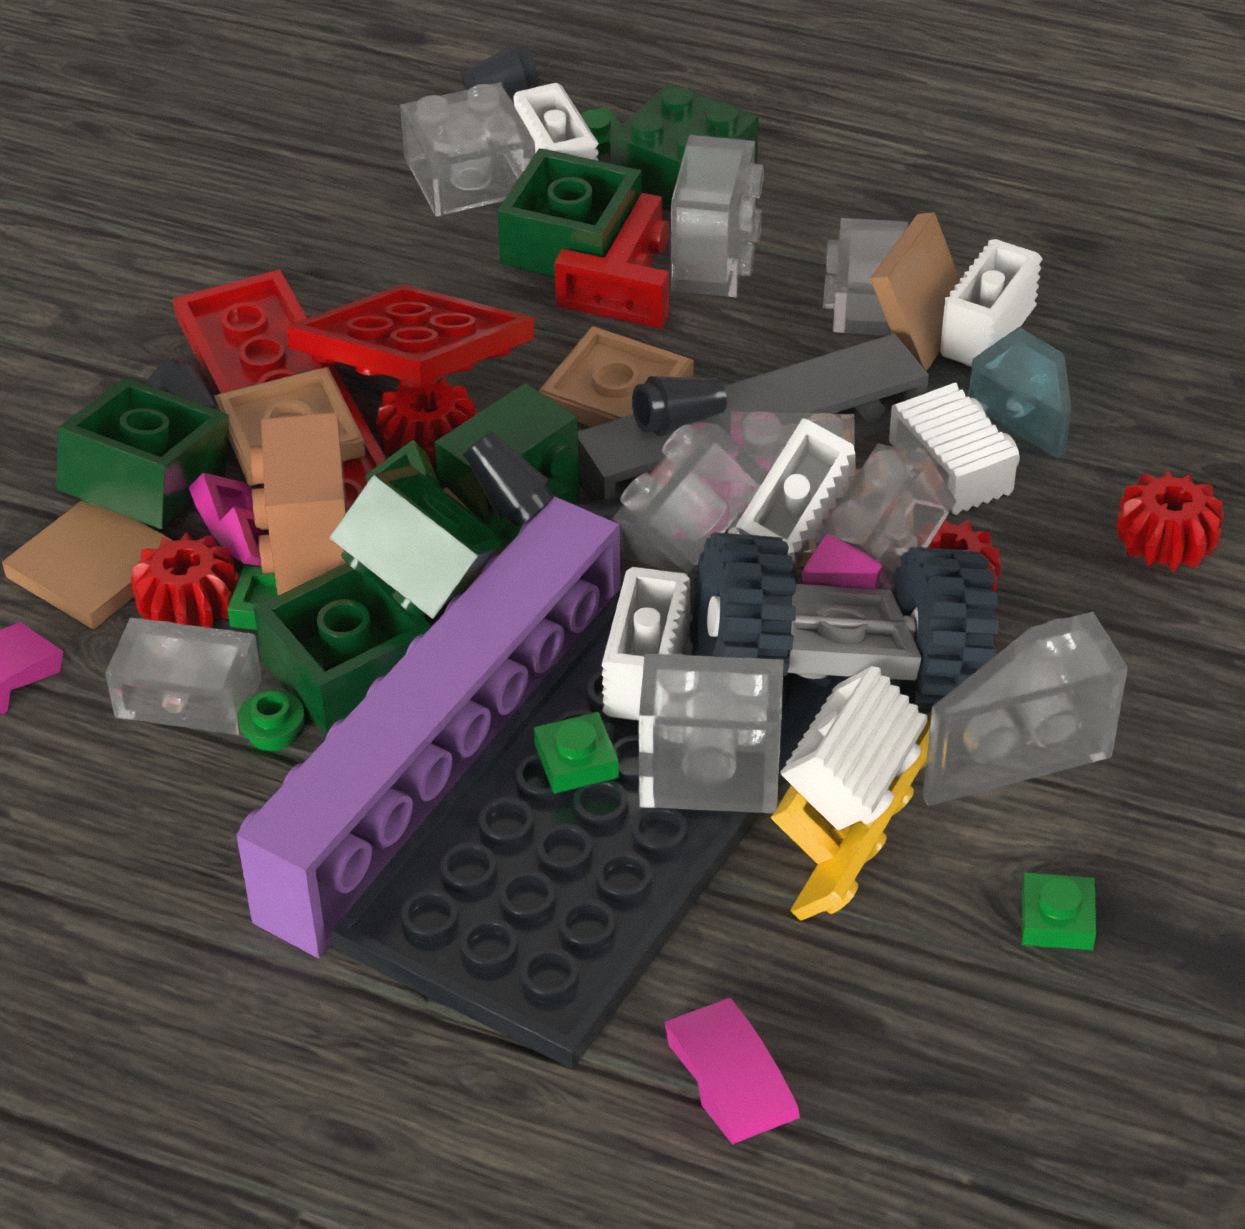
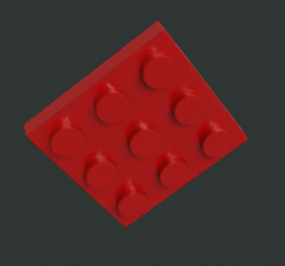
M402 284L288 325V348L312 354V358L316 362H341L355 366L356 372L363 375L384 374L400 379V383L403 386L424 388L434 385L439 377L452 372L472 370L476 362L489 357L509 355L511 348L534 340V317Z

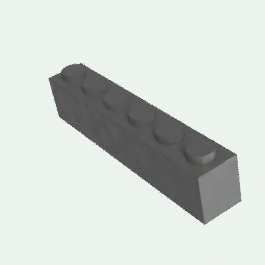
M893 333L726 385L724 387L727 405L722 414L713 415L710 418L663 436H658L653 431L643 432L638 427L634 414L578 431L579 483L591 500L632 496L638 501L643 510L649 507L645 503L641 492L693 466H696L705 479L753 455L763 470L771 469L802 418L810 420L849 443L889 431L892 405L927 393L929 374L897 335Z

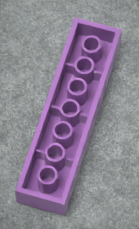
M554 496L537 516H532L524 522L518 536L500 555L496 554L488 560L482 574L463 594H457L452 598L441 618L425 634L418 635L411 642L406 655L386 676H380L372 683L361 703L345 719H340L333 724L327 733L325 741L304 763L295 765L289 771L281 788L261 809L253 810L245 818L236 836L253 924L318 959L332 945L331 930L612 597L621 589L620 524Z

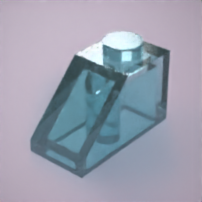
M1018 327L973 358L969 397L975 398L981 404L986 415L1058 459L1066 451L1072 411L1065 357L1059 350Z

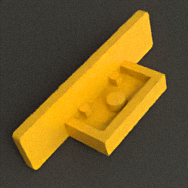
M940 708L926 714L928 722L915 742L921 748L919 757L905 772L894 777L888 787L894 794V798L885 812L871 823L864 824L860 820L841 830H837L792 785L786 792L771 819L818 864L790 910L800 921L823 911H827L829 914L835 913L842 909L855 895L859 886L855 878L864 863L872 859L885 844L887 836L883 831L891 817L898 813L912 798L914 788L911 786V783L918 771L925 767L940 750L941 744L937 739L949 720V717Z

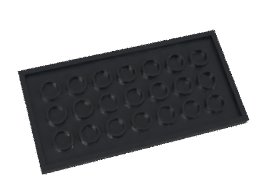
M621 589L612 597L331 930L333 949L571 1069H574L784 783L786 779L781 775L780 771L793 756L792 752L799 747L798 743L810 729L809 725L816 720L815 716L827 702L826 698L833 693L832 689L840 682L849 678L846 676L827 675L821 679H810L796 673H787V676H782L783 688L780 694H776V700L773 703L703 700L697 694L698 687H695L693 682L695 668H691L690 663L693 643H689L688 634L685 653H683V662H681V671L679 672V681L676 682V691H674L672 710L669 711V720L664 723H654L609 717L603 712L604 703L602 701L604 694H602L604 685H602L604 676H602L603 667L601 665ZM690 615V629H691L692 626H693V615ZM599 712L618 758L619 778L554 794L535 747L534 727Z

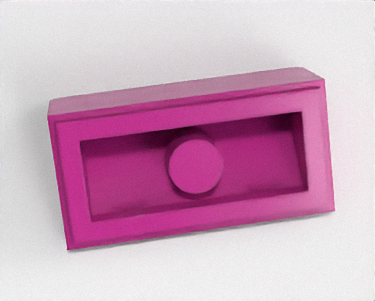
M826 534L801 573L800 584L879 589L883 566L881 562L836 537Z

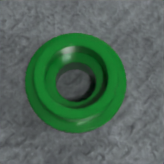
M267 690L252 695L242 704L238 713V720L242 734L255 747L265 751H278L289 747L296 741L303 728L305 714L301 701L295 695L282 690Z

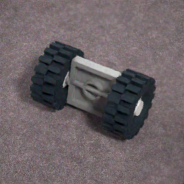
M714 532L711 533V538L706 539L704 553H700L698 560L699 575H695L694 578L695 599L691 601L690 615H693V626L689 629V643H693L690 663L691 668H695L693 682L694 686L698 687L697 694L703 700L773 703L776 700V694H780L783 688L782 676H787V673H796L810 679H821L827 675L852 677L870 666L881 668V675L890 677V685L898 686L900 694L909 696V703L917 705L919 713H930L940 708L945 714L971 715L975 712V706H980L984 700L982 688H989L992 678L989 665L990 663H995L997 649L993 647L994 634L999 632V620H994V610L999 605L997 592H992L991 590L995 582L993 570H987L989 561L986 556L980 555L981 552L910 547L909 552H904L900 558L901 567L896 566L893 574L894 588L882 590L795 584V578H791V572L794 567L792 556H788L789 546L786 541H782L783 538Z

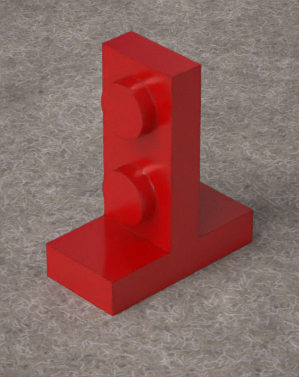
M641 193L605 258L562 249L555 261L557 307L659 329L663 328L669 316V271L651 268V261L655 253L661 254L664 251L669 235V222L662 220V197Z

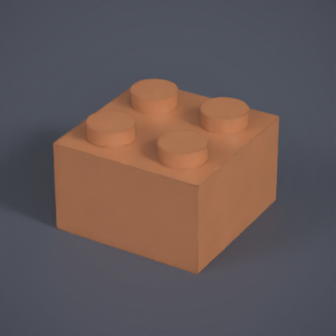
M337 412L261 419L262 445L250 446L254 484L264 483V488L252 489L256 528L261 530H269V535L259 536L263 574L275 573L278 595L346 563L341 556L344 549L329 538L348 512Z

